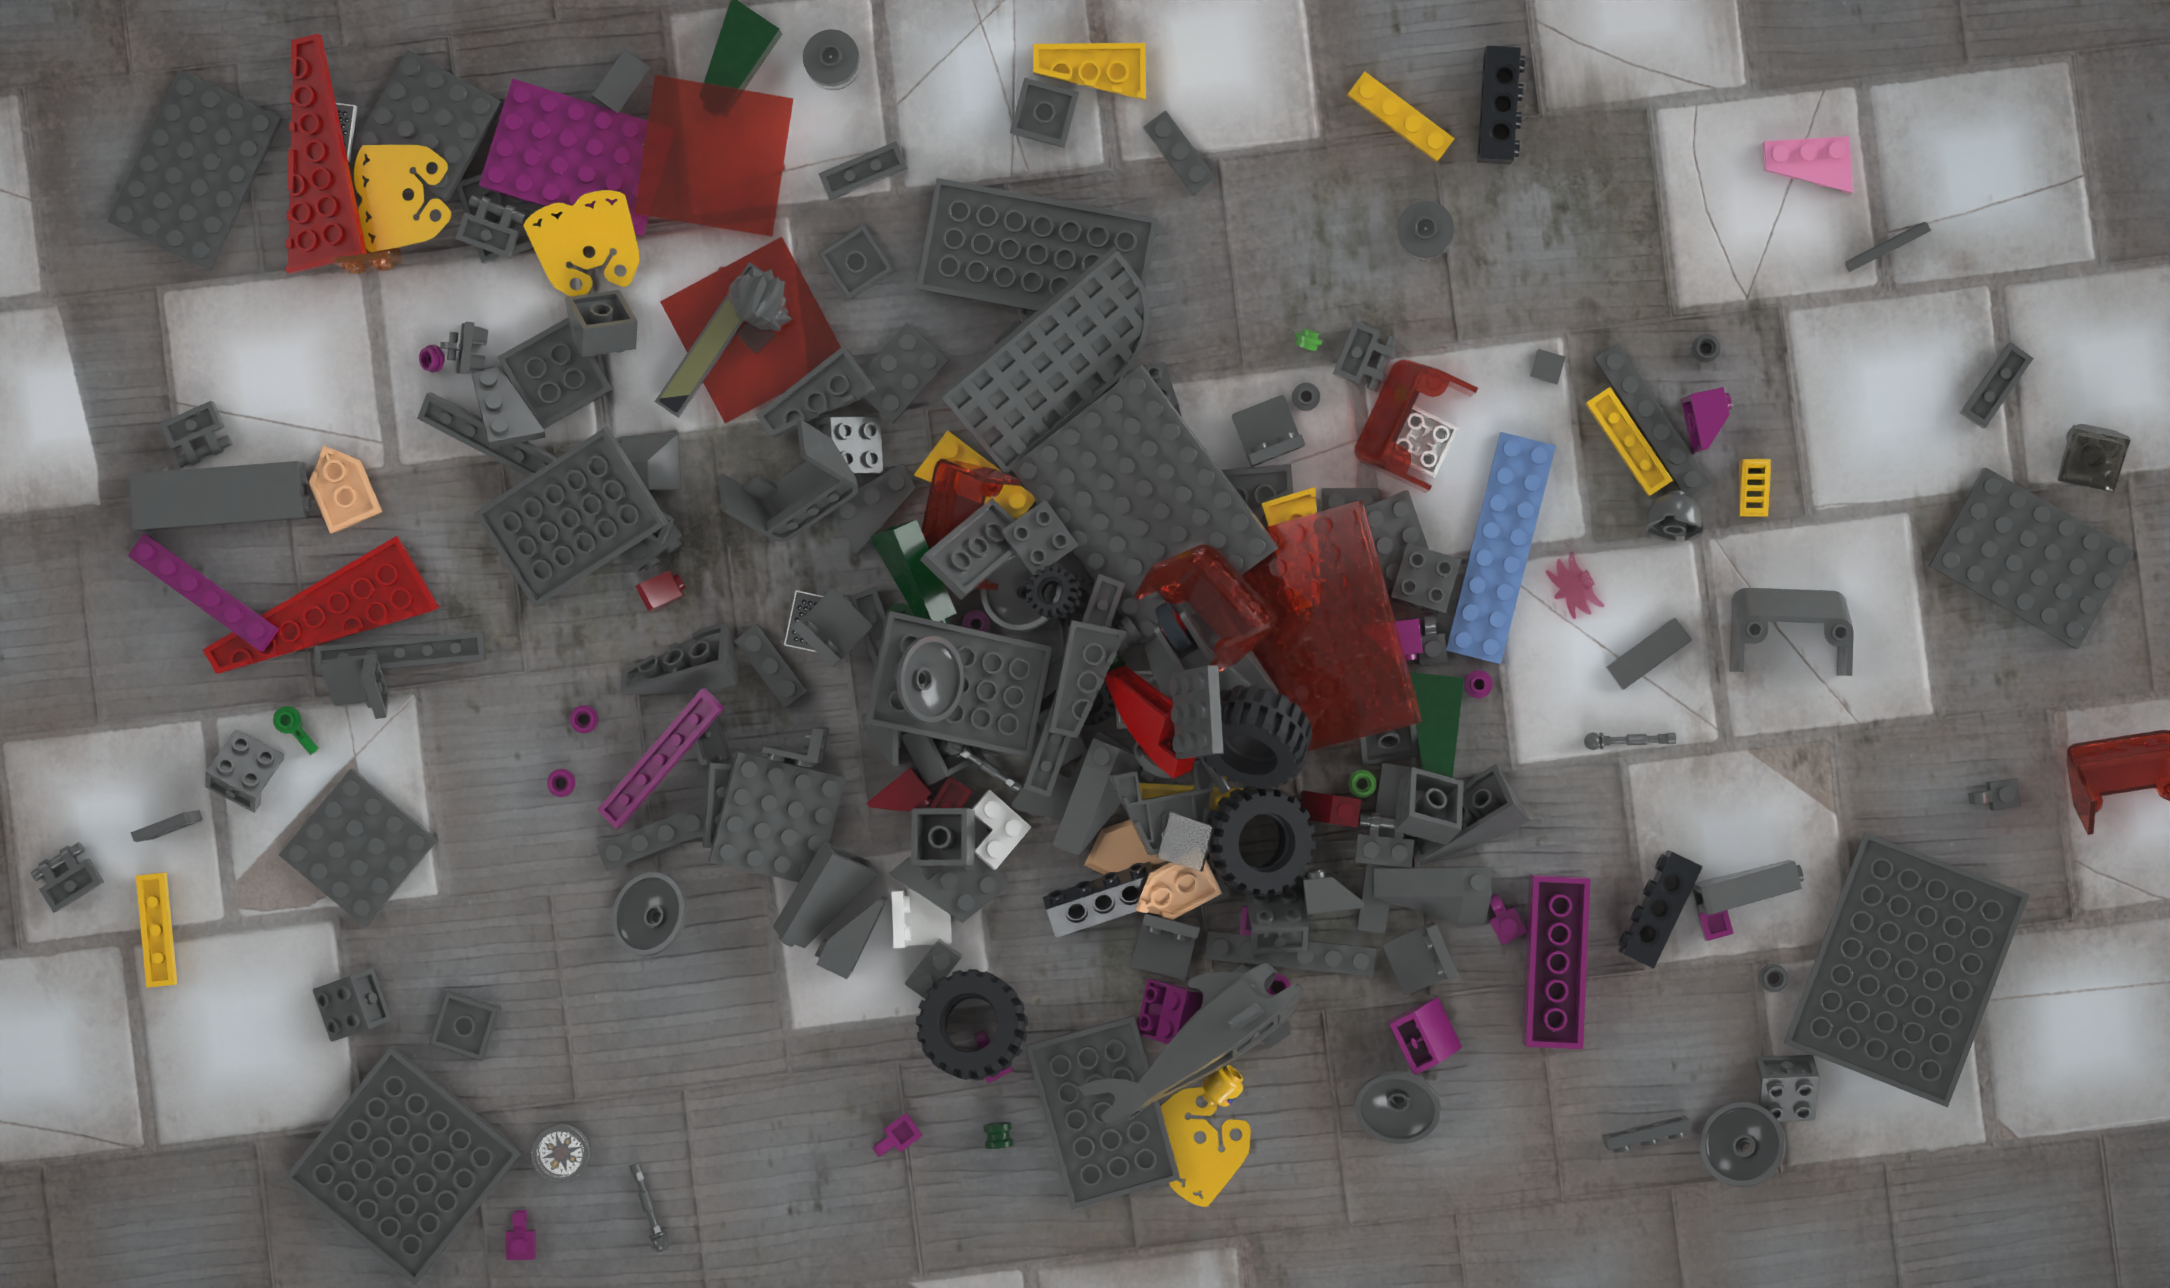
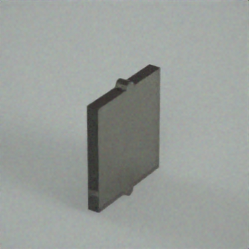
M1170 812L1165 832L1161 834L1163 839L1157 858L1203 872L1207 854L1212 850L1210 844L1215 826Z

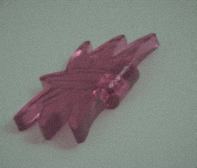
M1570 551L1568 557L1569 570L1566 569L1560 559H1557L1556 563L1558 576L1546 570L1549 579L1560 588L1554 598L1566 599L1568 611L1573 619L1576 618L1575 606L1582 612L1591 615L1586 599L1596 606H1605L1593 592L1592 586L1595 585V582L1587 570L1582 571L1578 567L1573 551Z

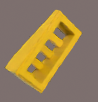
M1771 459L1739 460V517H1768ZM1748 468H1761V474H1748ZM1748 480H1761V485L1747 484ZM1747 491H1761V497H1747ZM1746 503H1761V508H1746Z

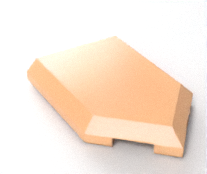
M323 445L317 465L309 479V485L330 534L339 532L382 513L383 511L361 460Z
M1129 819L1101 829L1084 866L1105 875L1109 872H1119L1128 869L1136 863H1146L1149 861L1154 871L1172 862L1167 852L1155 855L1147 854Z
M1198 847L1149 873L1136 906V911L1149 912L1174 920L1221 895L1222 891L1201 848Z

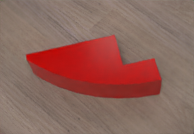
M1126 666L1107 672L1105 681L1113 702L1123 722L1144 752L1172 779L1192 771L1196 757L1176 759V752L1173 750L1172 741L1175 736L1174 723L1171 720L1173 701Z

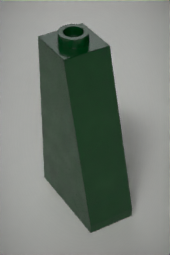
M731 0L699 95V98L705 103L702 107L715 117L718 113L724 117L728 115L782 36V32L778 27L738 0Z
M917 519L892 526L870 536L873 545L915 617L949 623L947 618L956 614V611L944 583L920 561L923 555L929 551V547Z
M1405 672L1407 694L1410 696L1416 721L1420 769L1453 778L1464 678Z

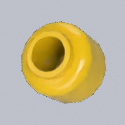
M1226 1065V1067L1206 1076L1202 1081V1089L1205 1092L1203 1098L1211 1106L1228 1107L1243 1091V1077L1234 1067Z

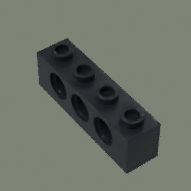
M1487 45L1484 50L1477 163L1511 165L1514 157H1519L1520 140H1515L1516 129L1521 128L1522 112H1517L1518 101L1523 99V84H1519V73H1524L1525 56H1521V47ZM1497 72H1507L1510 75L1511 81L1507 84L1500 83L1496 77ZM1497 99L1507 101L1509 110L1506 112L1498 111L1495 107V101ZM1496 127L1504 128L1507 132V138L1504 140L1496 139L1493 135V129Z
M1667 850L1665 855H1660L1655 865V869L1658 871L1654 879H1649L1644 887L1643 895H1645L1641 906L1637 905L1632 912L1630 920L1633 923L1629 931L1625 930L1621 935L1618 943L1621 946L1619 952L1653 969L1655 968L1703 866ZM1669 875H1674L1677 879V885L1672 890H1667L1664 886V880ZM1662 900L1665 905L1664 912L1661 915L1655 916L1652 913V905L1654 902ZM1645 926H1650L1653 931L1652 937L1647 941H1642L1639 936L1640 930Z
M1150 861L1136 863L1128 869L1119 872H1109L1101 878L1092 881H1082L1074 887L1065 890H1055L1049 893V895L1044 896L1045 909L1055 937L1058 938L1136 912V906L1149 873L1153 872ZM1134 886L1132 890L1124 891V888ZM1101 895H1107L1103 900L1097 899ZM1074 904H1081V905H1080L1078 908H1076V909H1071V908H1070V906H1072V905H1074Z

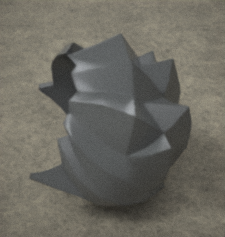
M752 267L747 274L736 277L729 286L728 295L737 317L761 330L772 329L780 331L782 325L792 320L788 315L789 311L785 307L787 300L783 296L786 281L779 280V276L774 279L772 269L761 273L755 267Z

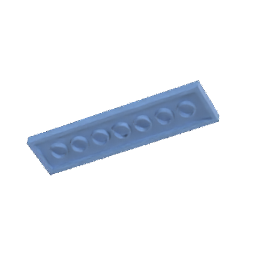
M1500 432L1446 644L1447 651L1501 664L1555 445Z

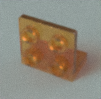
M368 233V236L371 237V243H373L376 236ZM400 247L372 253L366 249L367 254L333 258L334 264L341 267L342 270H349V274L365 273L366 268L377 267L378 271L393 270L394 265L402 264Z

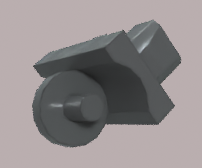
M466 321L461 325L460 344L457 343V332H450L449 342L440 343V348L448 349L447 360L455 361L456 351H459L456 373L468 374L472 371L484 370L485 356L471 354L472 344H487L488 330L474 326V322Z

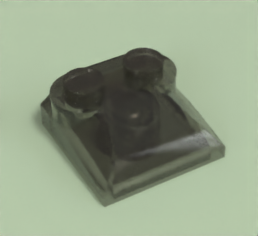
M2086 424L2073 425L2066 435L2067 445L2057 480L2114 492L2131 439L2129 436L2111 429Z

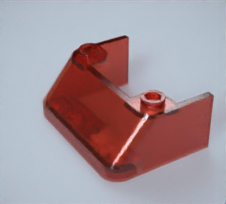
M1403 359L1396 362L1392 366L1355 444L1354 455L1356 459L1362 464L1427 493L1432 485L1407 474L1411 465V455L1405 447L1396 444L1419 393L1429 397H1437L1443 394L1449 386L1471 397L1477 392L1478 387L1442 370L1411 360Z
M952 459L938 460L934 467L921 528L929 550L982 507L986 496L996 497L1002 490L1003 485L1020 486L1021 480L993 468ZM985 579L975 589L998 590L999 584Z
M1205 544L1152 565L1134 595L1138 600L1157 591L1166 602L1180 604L1187 601L1221 638L1214 646L1215 657L1209 665H1218L1219 672L1237 664L1273 630L1277 623L1275 612L1214 547Z
M2158 730L2075 743L2068 747L2066 762L2073 806L2088 835L2094 833L2095 813L2102 809V796L2155 788L2160 797L2170 801V730Z

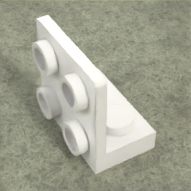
M894 889L892 891L893 948H905L912 945H934L939 938L945 943L951 944L950 914L912 889Z

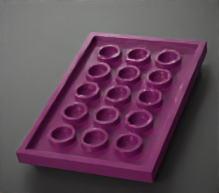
M512 78L479 187L542 207L554 203H564L573 206L582 195L594 191L613 190L621 192L626 196L635 236L643 238L676 131L675 129L621 112L617 114L612 109ZM607 198L606 201L613 205L617 199L611 200ZM594 200L591 204H585V206L593 209L596 201Z

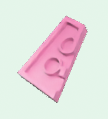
M1849 136L1763 142L1764 171L1796 180L1808 181L1822 187L1838 189L1848 194L1853 192Z

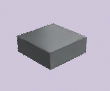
M1538 349L1530 377L1557 385L1566 357Z

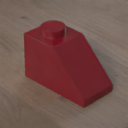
M672 571L662 573L635 586L647 610L651 612H657L685 597L683 590L686 589V585L679 574L674 575Z
M910 767L866 804L869 808L910 812L914 808L920 809L931 802L928 797L933 792L928 786L926 787L924 781Z
M1303 790L1301 808L1307 809L1310 814V818L1307 820L1358 828L1362 799Z

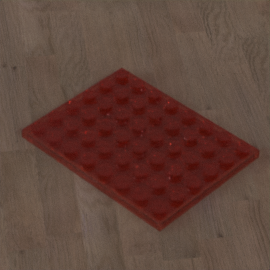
M1363 501L1352 502L1265 527L1279 548L1218 594L1222 607L1277 687L1278 695L1283 694L1289 697L1291 703L1295 702L1300 706L1301 712H1305L1312 728V738L1308 751L1422 722Z

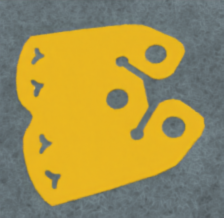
M363 145L360 148L354 166V185L362 198L358 213L365 247L369 252L372 253L427 241L434 238L450 221L451 211L440 199H431L419 215V220L415 221L413 219V215L417 214L424 203V190L420 180L410 173V168L415 167L416 172L429 185L438 184L448 170V164L445 159L430 148L420 145ZM365 154H367L370 161L363 165V162L366 160ZM435 162L437 164L438 170L435 174L427 172L426 166L428 163ZM362 176L369 179V181L366 184V187H364V180ZM407 188L412 189L414 192V197L410 201L404 200L402 196L403 191ZM434 209L441 212V218L437 222H433L430 219V212ZM366 211L372 216L367 223L365 222L367 219ZM368 233L376 236L373 243H371V237L368 236Z
M613 190L590 192L582 195L573 206L564 203L550 204L534 212L525 221L523 226L548 279L556 289L570 297L588 294L593 283L589 275L574 268H567V262L570 261L573 265L586 270L601 266L612 248L616 249L617 254L612 256L604 270L605 278L609 282L621 287H626L632 282L640 258L625 194ZM606 199H617V201L611 205ZM594 200L596 201L593 209L585 206V204H591ZM562 212L559 219L551 215V213L557 214ZM539 219H542L541 227L533 226L534 223H538ZM592 246L595 249V255L592 258L585 257L583 254L584 247ZM617 265L625 266L627 272L623 277H619L614 273V268ZM571 279H580L582 287L579 290H573L570 287Z
M1202 1087L1186 1088L1174 1094L1160 1106L1180 1179H1186L1185 1187L1178 1180L1169 1182V1184L1178 1195L1188 1202L1208 1207L1245 1161L1250 1149L1251 1129L1247 1121L1226 1120L1221 1127L1225 1151L1219 1152L1218 1132L1204 1119L1190 1118L1187 1120L1184 1117L1188 1112L1191 1115L1211 1116L1216 1112L1217 1105L1214 1107L1208 1103L1204 1108L1198 1107L1196 1099L1205 1093ZM1237 1128L1241 1130L1242 1137L1240 1140L1234 1141L1230 1138V1131ZM1202 1131L1206 1134L1204 1143L1199 1144L1195 1142L1194 1135L1196 1132ZM1201 1191L1203 1199L1199 1195H1193V1193Z

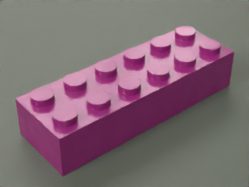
M1529 874L1522 1043L1526 1047L1583 1049L1591 879L1588 877Z

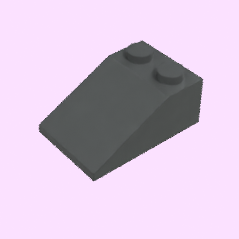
M882 896L834 933L829 939L824 938L815 953V956L819 958L816 965L848 979L888 898Z

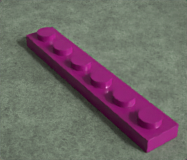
M143 533L128 554V557L259 651L263 652L279 631V628L149 535Z
M706 688L701 689L597 809L615 829L621 828L725 709Z

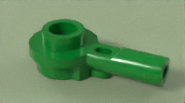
M291 706L277 709L273 716L275 728L280 733H292L310 755L318 751V746L301 728L303 723L299 711Z

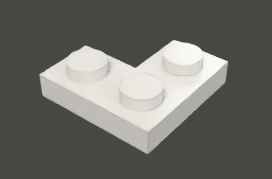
M988 790L972 808V810H975V817L990 829L989 833L975 848V854L993 870H996L1030 830L1031 826L991 790Z

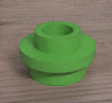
M1303 328L1302 332L1295 333L1297 338L1295 344L1305 349L1317 351L1318 345H1322L1323 340L1318 338L1319 333Z
M1357 770L1349 777L1348 788L1354 796L1366 798L1375 791L1376 779L1367 770ZM1361 778L1367 781V786L1364 789L1357 787V781Z

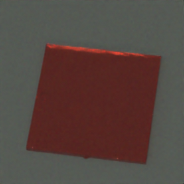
M655 75L646 138L642 142L644 152L634 214L773 236L782 171L786 169L784 158L794 98Z
M783 237L770 242L726 267H719L718 271L660 301L688 353L728 294L730 284L736 277L741 275L749 262L764 272L772 269L774 279L779 276V280L786 281L783 296L787 300L785 307L789 311L788 315L792 320L782 325L780 331L772 329L761 330L748 322H744L703 382L725 424L783 394L841 348Z

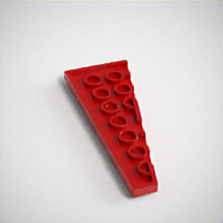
M320 34L291 40L290 73L293 74L292 94H290L292 120L289 122L291 149H288L287 190H290L289 211H287V220L289 221V237L286 239L288 266H285L287 274L299 273L367 256L322 35Z
M395 536L262 614L263 618L279 628V631L263 652L253 647L234 632L204 648L203 652L216 674H221L436 611L440 606L399 536Z

